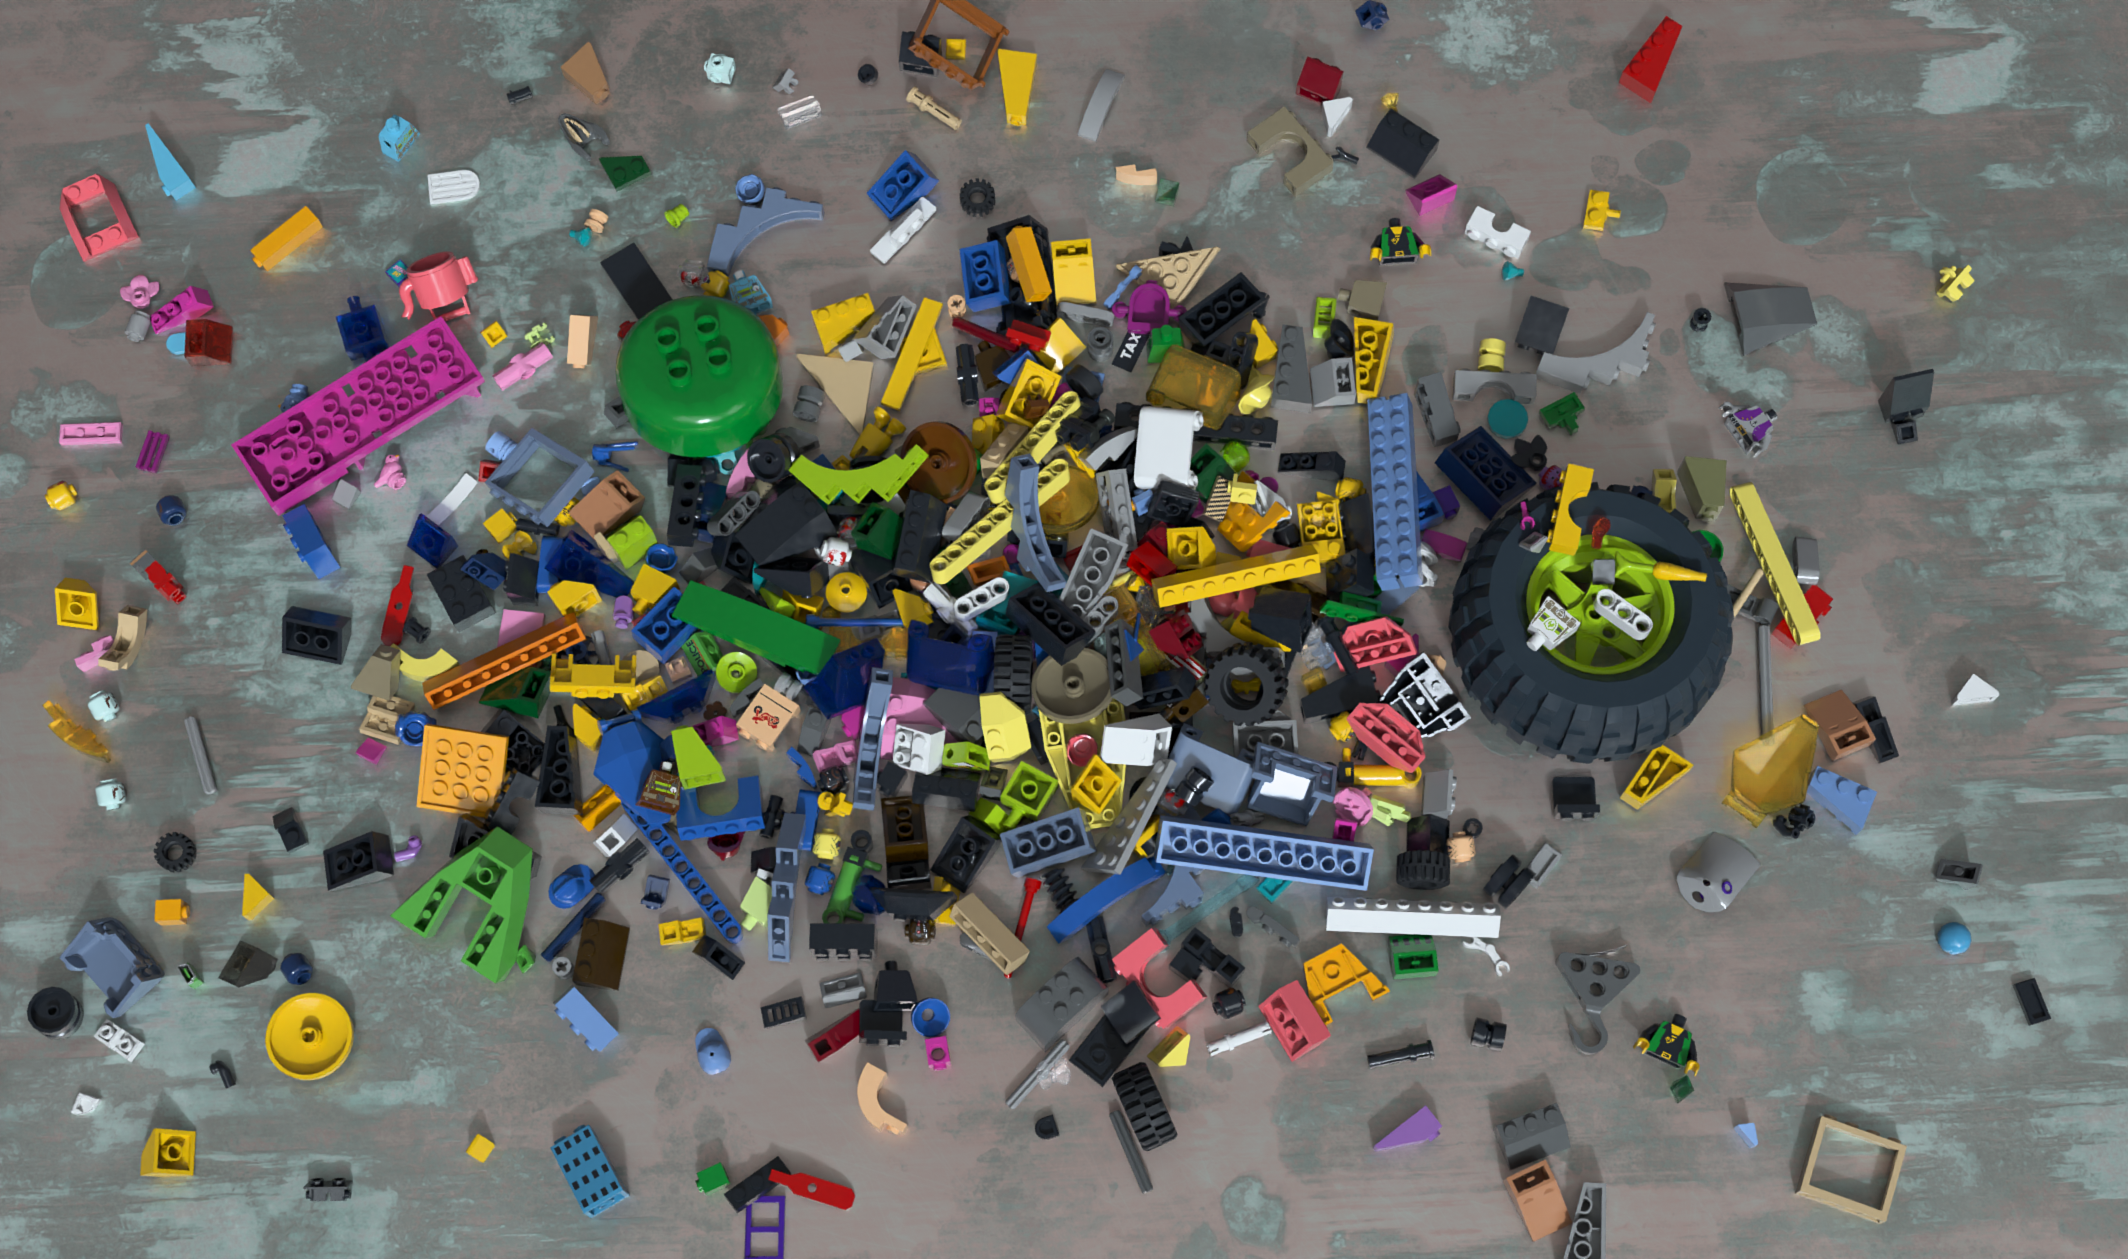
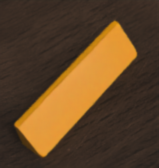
M606 784L582 804L583 815L573 816L590 832L621 805V800Z

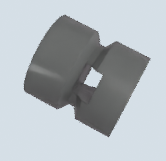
M1105 327L1092 329L1087 337L1088 354L1093 360L1104 362L1112 356L1113 335Z
M801 386L797 396L799 401L794 406L793 415L803 421L817 422L820 415L819 407L823 404L825 393L813 386Z

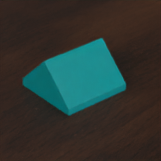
M993 607L976 617L977 629L981 631L998 632V636L1017 635L1021 631L1004 614L992 611Z

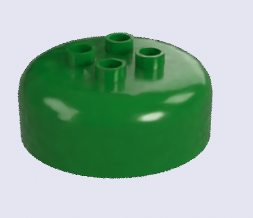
M705 295L687 296L673 299L655 307L630 328L621 342L617 354L616 384L629 423L646 442L671 454L686 457L714 456L729 452L746 444L761 433L770 423L782 398L783 375L777 346L772 334L754 312L735 301Z

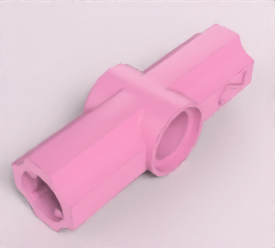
M542 342L525 354L515 355L510 360L509 365L492 375V377L503 391L520 379L526 380L535 373L536 368L552 359L553 356Z

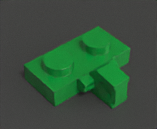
M1573 392L1540 409L1539 414L1549 429L1559 424L1561 428L1565 427L1571 436L1577 433L1579 428L1575 422L1578 419L1576 415L1584 412L1585 407L1576 393Z

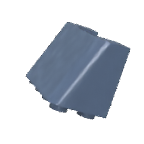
M1184 723L1168 758L1175 761L1177 765L1165 788L1175 790L1182 780L1186 781L1185 775L1192 766H1195L1214 780V784L1208 792H1203L1204 797L1200 802L1206 806L1219 808L1227 815L1237 813L1253 781L1251 777L1253 761H1249L1244 757L1253 760L1254 753L1242 748L1238 757H1234L1200 742L1199 740L1204 731ZM1186 732H1191V733H1193L1195 736L1189 735V734L1186 733Z

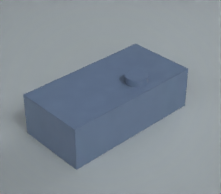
M1079 807L1000 834L1010 873L1017 878L1097 851L1086 812Z

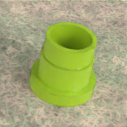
M679 204L673 209L665 211L664 215L670 225L678 228L681 222L689 216V212L683 204Z

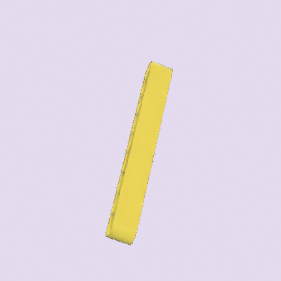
M1055 459L1039 472V506L1070 481V472L1066 460ZM1007 499L932 559L930 569L935 583L945 584L1012 530L1011 522L1014 508Z
M1747 482L1730 487L1729 493L1733 505L1796 644L1803 645L1820 640L1818 625L1753 483Z

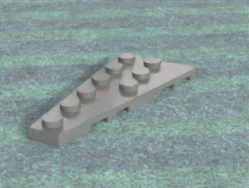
M1159 759L1097 844V851L1089 855L1081 868L1087 872L1121 875L1177 765L1172 759Z

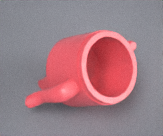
M439 252L421 258L407 268L408 278L399 287L400 298L405 306L401 317H407L410 320L414 312L411 290H414L420 307L422 309H429L434 320L442 316L446 322L465 314H471L464 295L469 291L468 285L477 282L478 277L474 272L469 257L464 256L457 259L453 252ZM462 298L463 307L439 316L435 315L434 308L450 305Z

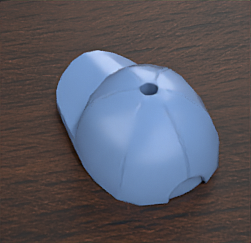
M705 1028L701 1030L695 1038L697 1057L704 1072L711 1075L725 1071L731 1063V1055L726 1043L716 1029Z

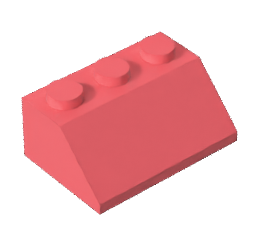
M1298 980L1279 988L1258 1006L1292 1062L1316 1048L1331 1036L1327 1026L1323 1023Z

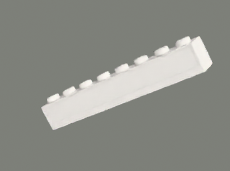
M1336 896L1327 897L1325 920L1326 931L1498 938L1501 914L1499 904L1431 902L1428 900L1415 901L1406 899L1386 900L1384 898L1365 899L1362 897L1343 898Z

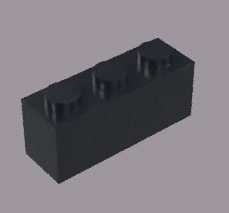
M1186 666L1141 676L1143 699L1134 704L1139 710L1190 699L1196 678Z

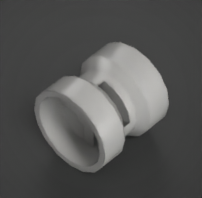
M784 672L777 680L774 690L779 693L783 692L792 701L800 692L803 684L798 680L791 679V675Z

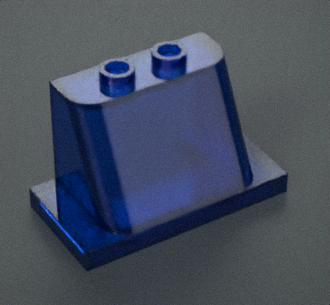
M877 638L834 654L815 680L806 683L804 689L827 720L864 705L872 667L883 669L885 655L883 645Z

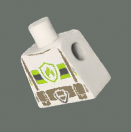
M1548 596L1527 629L1532 637L1526 643L1533 651H1537L1542 644L1547 649L1552 650L1575 633L1580 622Z

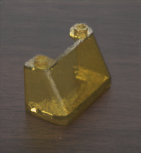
M1171 345L1166 351L1146 392V401L1152 405H1162L1165 399H1168L1192 410L1199 411L1204 419L1203 425L1218 430L1240 399L1241 376L1236 369L1181 346Z

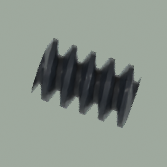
M1065 868L1051 870L1039 878L1040 880H1045L1043 882L1044 887H1049L1047 893L1053 895L1051 897L1052 902H1057L1055 908L1057 910L1062 909L1059 915L1079 899H1074L1077 890H1069L1073 883H1065L1070 877H1062L1061 875Z

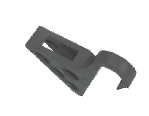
M1563 952L1558 956L1555 964L1582 1006L1583 1012L1600 1036L1599 1043L1596 1046H1586L1582 1043L1574 1027L1569 1024L1568 1028L1572 1036V1043L1579 1052L1593 1055L1600 1052L1608 1041V1033L1600 1017L1601 1010L1640 974V967L1630 962ZM1571 961L1579 962L1581 970L1573 969ZM1594 964L1601 966V974L1593 971L1592 966ZM1614 968L1622 969L1624 977L1616 976ZM1590 986H1597L1600 989V994H1593L1590 991Z

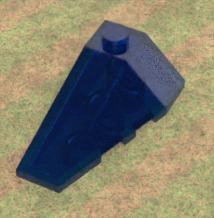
M572 529L559 543L544 569L560 580L593 584L596 590L616 598L628 596L634 584V581L588 540Z

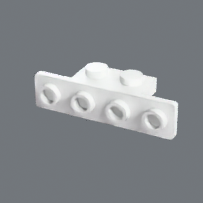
M921 197L871 248V254L882 263H886L933 215L936 207L927 199Z

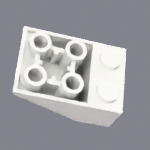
M1160 714L1104 725L1100 759L1104 763L1155 765L1159 759H1168L1172 726Z

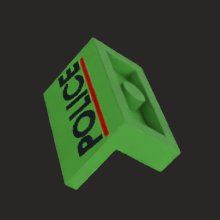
M705 631L694 633L682 645V649L700 681H703L711 672L716 671L717 664L723 657V654L712 634Z

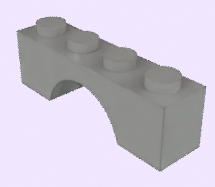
M1466 368L1455 370L1453 377V400L1473 401L1481 390L1494 387L1505 391L1511 400L1517 401L1520 404L1533 405L1536 399L1537 374H1531L1530 372L1511 373L1510 371L1491 372L1485 369L1471 371Z

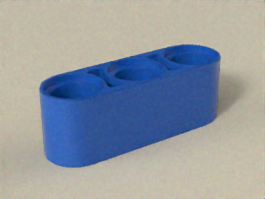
M542 537L537 576L538 593H547L552 585L562 581L565 537Z
M799 790L795 814L806 815V832L802 850L812 851L820 811L817 804V798L821 794L819 791Z

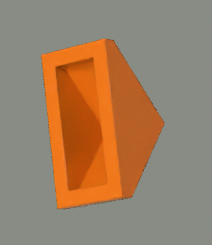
M1005 556L967 566L974 585L979 587L995 578H1002L1004 571L1011 572Z

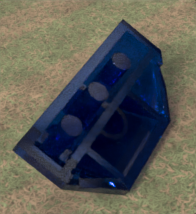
M712 669L655 699L638 706L637 709L641 717L669 725L671 723L677 724L683 721L685 716L691 713L696 714L703 710V707L708 703L716 677Z

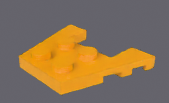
M1241 471L1237 482L1254 484L1255 481L1244 471ZM1230 501L1223 522L1219 523L1217 530L1238 550L1244 553L1263 537L1262 534L1269 528L1273 529L1278 525V520L1282 517L1286 518L1291 512L1281 503L1275 501L1263 517L1250 504Z
M1342 943L1303 963L1309 1000L1316 1008L1318 1015L1325 1025L1333 1022L1323 1001L1346 988L1362 981L1372 1001L1390 992L1389 988L1380 982Z

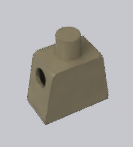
M1355 280L1352 290L1340 288L1338 300L1349 302L1348 314L1358 318L1378 321L1387 282Z

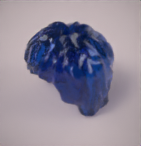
M863 875L856 881L851 891L853 904L863 913L880 915L885 910L875 899L869 887H886L882 881L873 875Z

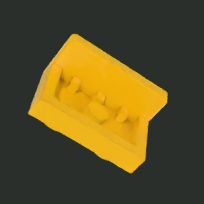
M994 414L973 418V447L977 448L984 455L1005 429L1004 421Z

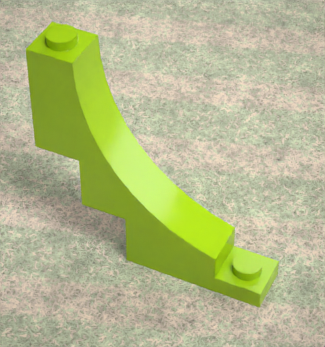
M916 444L906 453V457L903 460L894 454L878 464L857 470L825 468L801 455L792 463L789 471L828 505L841 490L859 504L871 489L889 503L929 455Z

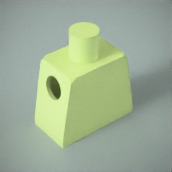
M757 876L754 878L740 905L741 910L747 914L740 925L748 931H751L757 922L765 928L768 926L767 914L772 898V887Z

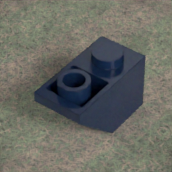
M493 552L472 555L460 567V570L493 590L506 580L508 573L505 570L506 560Z

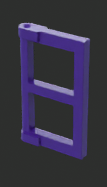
M762 1196L753 1202L779 1203V1226L752 1227V1204L746 1207L744 1259H784L786 1196ZM751 1233H778V1256H751Z

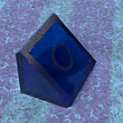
M421 513L417 518L407 547L435 568H439L457 549L458 544L453 536Z

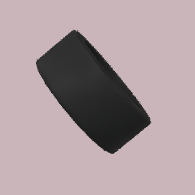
M1075 365L1065 375V379L1071 389L1082 399L1086 396L1095 400L1103 393V387L1099 380L1082 365Z

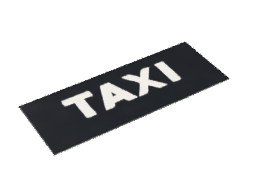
M1127 331L1111 365L1132 373L1150 335L1132 334Z

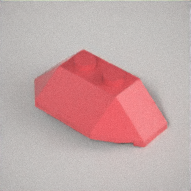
M1387 616L1349 625L1342 637L1358 668L1417 654L1411 634ZM1334 652V656L1336 658L1340 671L1344 672L1345 669L1343 668L1336 653Z
M1359 703L1347 717V721L1357 738L1390 766L1413 773L1425 759L1420 730L1388 704Z

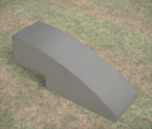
M1129 426L1108 433L1101 437L1099 441H1096L1091 450L1086 448L1078 458L1087 468L1097 470L1106 459L1115 461L1138 436V428Z

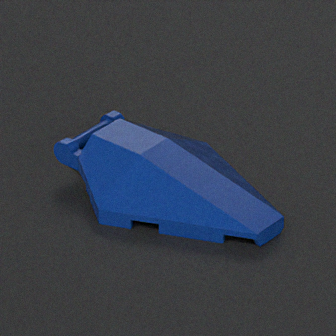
M638 709L631 710L629 714L608 720H598L597 725L602 735V742L593 775L604 785L607 784L615 792V795L637 816L640 815L650 827L669 822L671 819L670 814L635 805L651 770L659 771L660 763L662 762L659 746L664 739L642 722Z

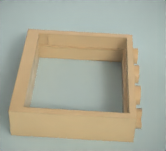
M1826 1114L1820 1116L1815 1122L1795 1194L1879 1224L1886 1222L1907 1146L1901 1144V1141L1896 1138L1888 1137L1886 1139L1880 1137V1133L1876 1131L1858 1129L1859 1126L1854 1123L1846 1122L1844 1124L1838 1122L1834 1116ZM1825 1127L1896 1151L1880 1210L1809 1185Z

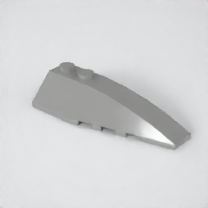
M1090 528L1059 598L1082 620L1112 584L1129 546L1127 543Z

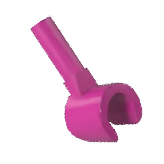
M1521 502L1523 520L1520 523V528L1524 530V522L1527 521L1532 529L1535 521L1532 517H1529L1526 502Z

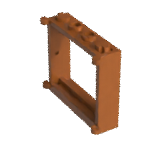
M930 0L908 49L915 53L916 57L923 58L929 62V65L944 72L948 78L959 82L963 88H968L969 90L979 86L984 88L986 83L983 81L986 71L1003 34L1008 36L1009 30L966 0ZM940 2L991 36L973 77L922 44V39Z

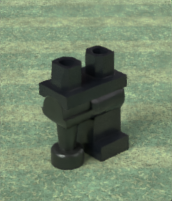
M1086 396L1080 401L1081 406L1073 414H1069L1059 422L1061 429L1056 433L1059 443L1064 445L1071 440L1070 445L1077 452L1084 447L1091 450L1094 447V443L1099 441V431L1103 426H1109L1115 421V416L1110 410L1105 408L1101 411L1099 403Z

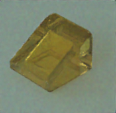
M1320 667L1301 676V681L1308 694L1328 685Z

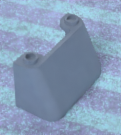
M112 917L88 921L59 957L65 963L67 969L71 971L84 970L109 998L104 1002L105 1012L112 1018L122 1016L154 988L165 975L159 964L119 920Z

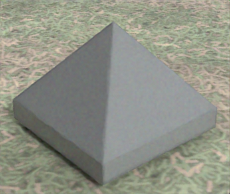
M1533 532L1520 542L1519 546L1531 552L1540 553L1548 538L1545 535Z

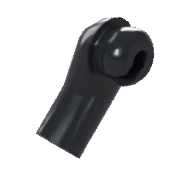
M1777 815L1776 819L1773 820V827L1783 837L1797 839L1800 835L1799 829L1787 827L1785 825L1787 818Z
M215 1061V1063L210 1064L211 1073L213 1075L220 1074L226 1089L236 1085L230 1069L222 1061Z

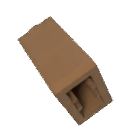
M587 42L561 66L563 76L592 102L597 104L608 96L610 90L590 42Z

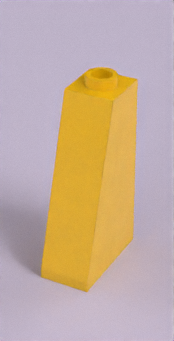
M998 49V62L1007 123L1015 126L1026 125L1037 68V54Z

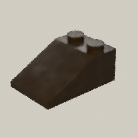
M912 796L881 798L886 863L929 859L924 805L912 803Z

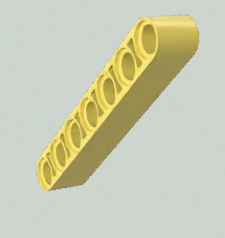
M1068 391L1064 393L986 480L984 487L992 503L1000 504L1007 499L1004 495L1012 457L1030 453L1038 464L1056 444V433L1061 429L1059 422L1069 414H1073L1081 406L1076 392Z

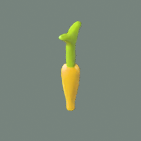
M1618 551L1615 552L1618 564L1615 570V578L1625 571L1632 570L1652 573L1655 578L1661 580H1697L1706 582L1707 573L1697 572L1666 562H1657L1654 565L1631 562Z

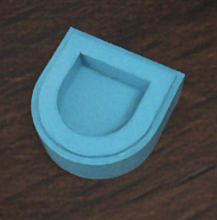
M186 332L169 336L166 341L168 350L175 355L189 353L188 335Z

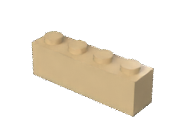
M973 892L954 904L949 917L1006 975L1025 964L1030 952L1026 945Z

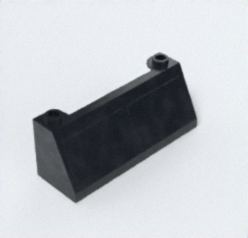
M1030 215L987 228V242L998 240L1005 250L1007 265L1008 260L1011 258V253L1006 236L1016 226L1031 227L1052 290L1044 301H1037L1041 307L1037 314L1021 310L1012 302L1011 304L1002 305L1003 321L998 323L996 333L1006 336L1008 328H1011L1013 320L1046 330L1057 319L1048 228ZM1007 268L1009 289L1011 291L1020 284L1011 280Z

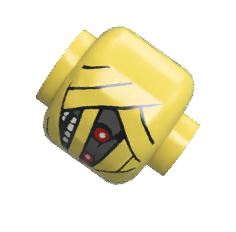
M822 828V832L814 835L812 852L817 855V858L833 860L834 857L839 855L841 837L834 834L835 830Z

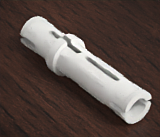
M1266 1020L1236 1033L1224 1034V1037L1206 1043L1210 1056H1213L1228 1049L1232 1051L1238 1045L1271 1034L1272 1032L1269 1030L1270 1026Z

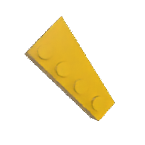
M1354 317L1358 403L1368 404L1367 399L1380 397L1394 337L1393 323Z

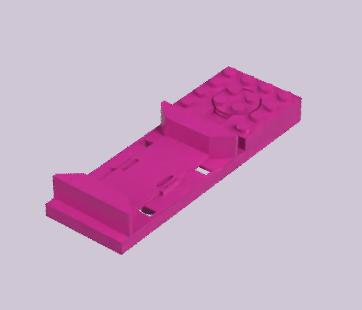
M442 316L239 439L231 444L271 508L279 516L349 473L346 468L353 463L356 464L359 470H362L366 455L461 396L480 397L481 394L477 387L484 383L485 380ZM410 345L418 354L413 358H410L405 351ZM347 384H350L355 392L349 397L342 389ZM443 392L445 396L438 400L436 396ZM381 431L383 435L375 438L374 434Z

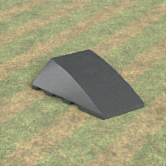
M1724 283L1728 301H1734L1742 332L1738 339L1743 356L1750 354V352L1756 349H1762L1770 343L1783 340L1789 335L1797 334L1817 325L1807 287Z

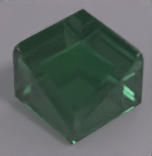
M1160 179L1155 202L1174 206L1180 183Z

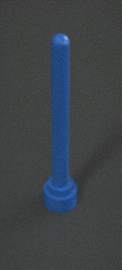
M806 614V625L819 629V627L904 626L901 618H819L815 614Z

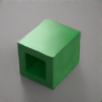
M721 1162L696 1173L699 1178L695 1180L700 1193L704 1191L707 1196L732 1185Z

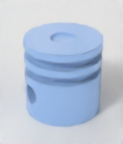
M498 431L490 437L485 449L503 462L518 443L503 432Z

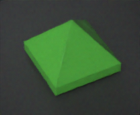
M523 945L518 950L516 957L517 964L522 973H526L535 963L536 955L526 945Z

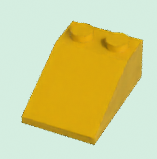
M1025 359L1003 396L995 416L1009 423L1012 422L1028 427V432H1030L1041 418L1025 419L1023 411L1026 407L1025 399L1027 395H1030L1031 399L1035 400L1037 394H1040L1042 399H1048L1049 404H1051L1062 376L1029 359Z

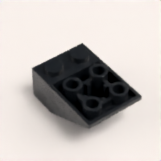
M499 709L481 730L484 733L509 736L506 768L509 771L516 767L532 774L542 762L545 743L505 710Z

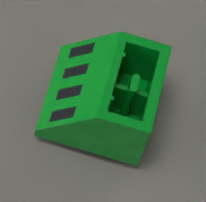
M1413 934L1388 937L1393 979L1437 975L1439 972L1438 960L1432 935Z

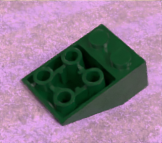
M1207 443L1191 458L1190 470L1198 478V485L1195 491L1200 492L1199 499L1206 504L1216 477L1220 476L1233 481V476L1236 472Z
M525 667L487 685L479 700V704L539 718L551 693V671L535 667Z

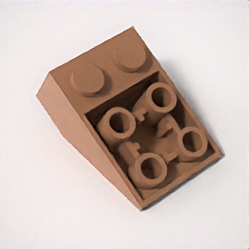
M617 470L593 488L569 511V514L594 539V535L600 532L605 536L642 510L645 497Z
M1842 689L1804 705L1831 761L1869 747L1876 740L1866 719Z
M1546 1159L1503 1180L1533 1242L1572 1224L1560 1189Z

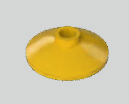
M850 572L835 575L826 587L828 603L832 608L843 613L856 611L864 604L867 597V588L861 577ZM845 587L850 589L849 593L844 594L842 592L843 588Z

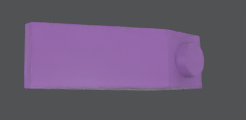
M1425 1105L1378 1142L1373 1149L1377 1152L1423 1143L1427 1139L1431 1142L1440 1135L1438 1130L1441 1129L1442 1125Z

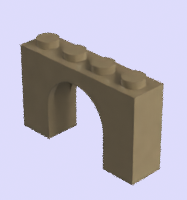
M1285 106L1247 132V142L1258 155L1280 141L1294 142L1303 149L1306 156L1305 159L1285 173L1283 184L1294 197H1297L1332 172L1334 162L1331 155L1321 149L1320 143L1309 135L1307 128L1304 125H1300L1295 114L1292 111H1288Z

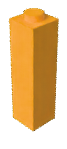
M305 206L250 249L254 256L252 260L259 268L263 266L268 272L322 229L323 226L319 219Z
M1016 226L1006 236V240L1026 302L1044 301L1052 290L1032 228Z

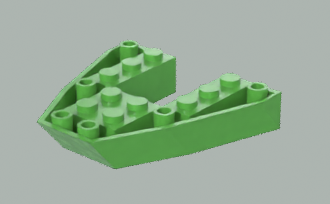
M496 827L459 851L413 892L390 916L424 938L435 936L462 887L492 905L463 955L461 962L494 983L505 981L517 957L529 900L533 849L501 828Z

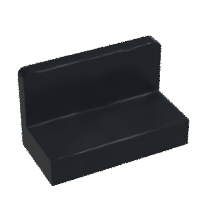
M1037 718L1027 725L1031 749L1042 765L1049 761L1044 748L1041 723Z

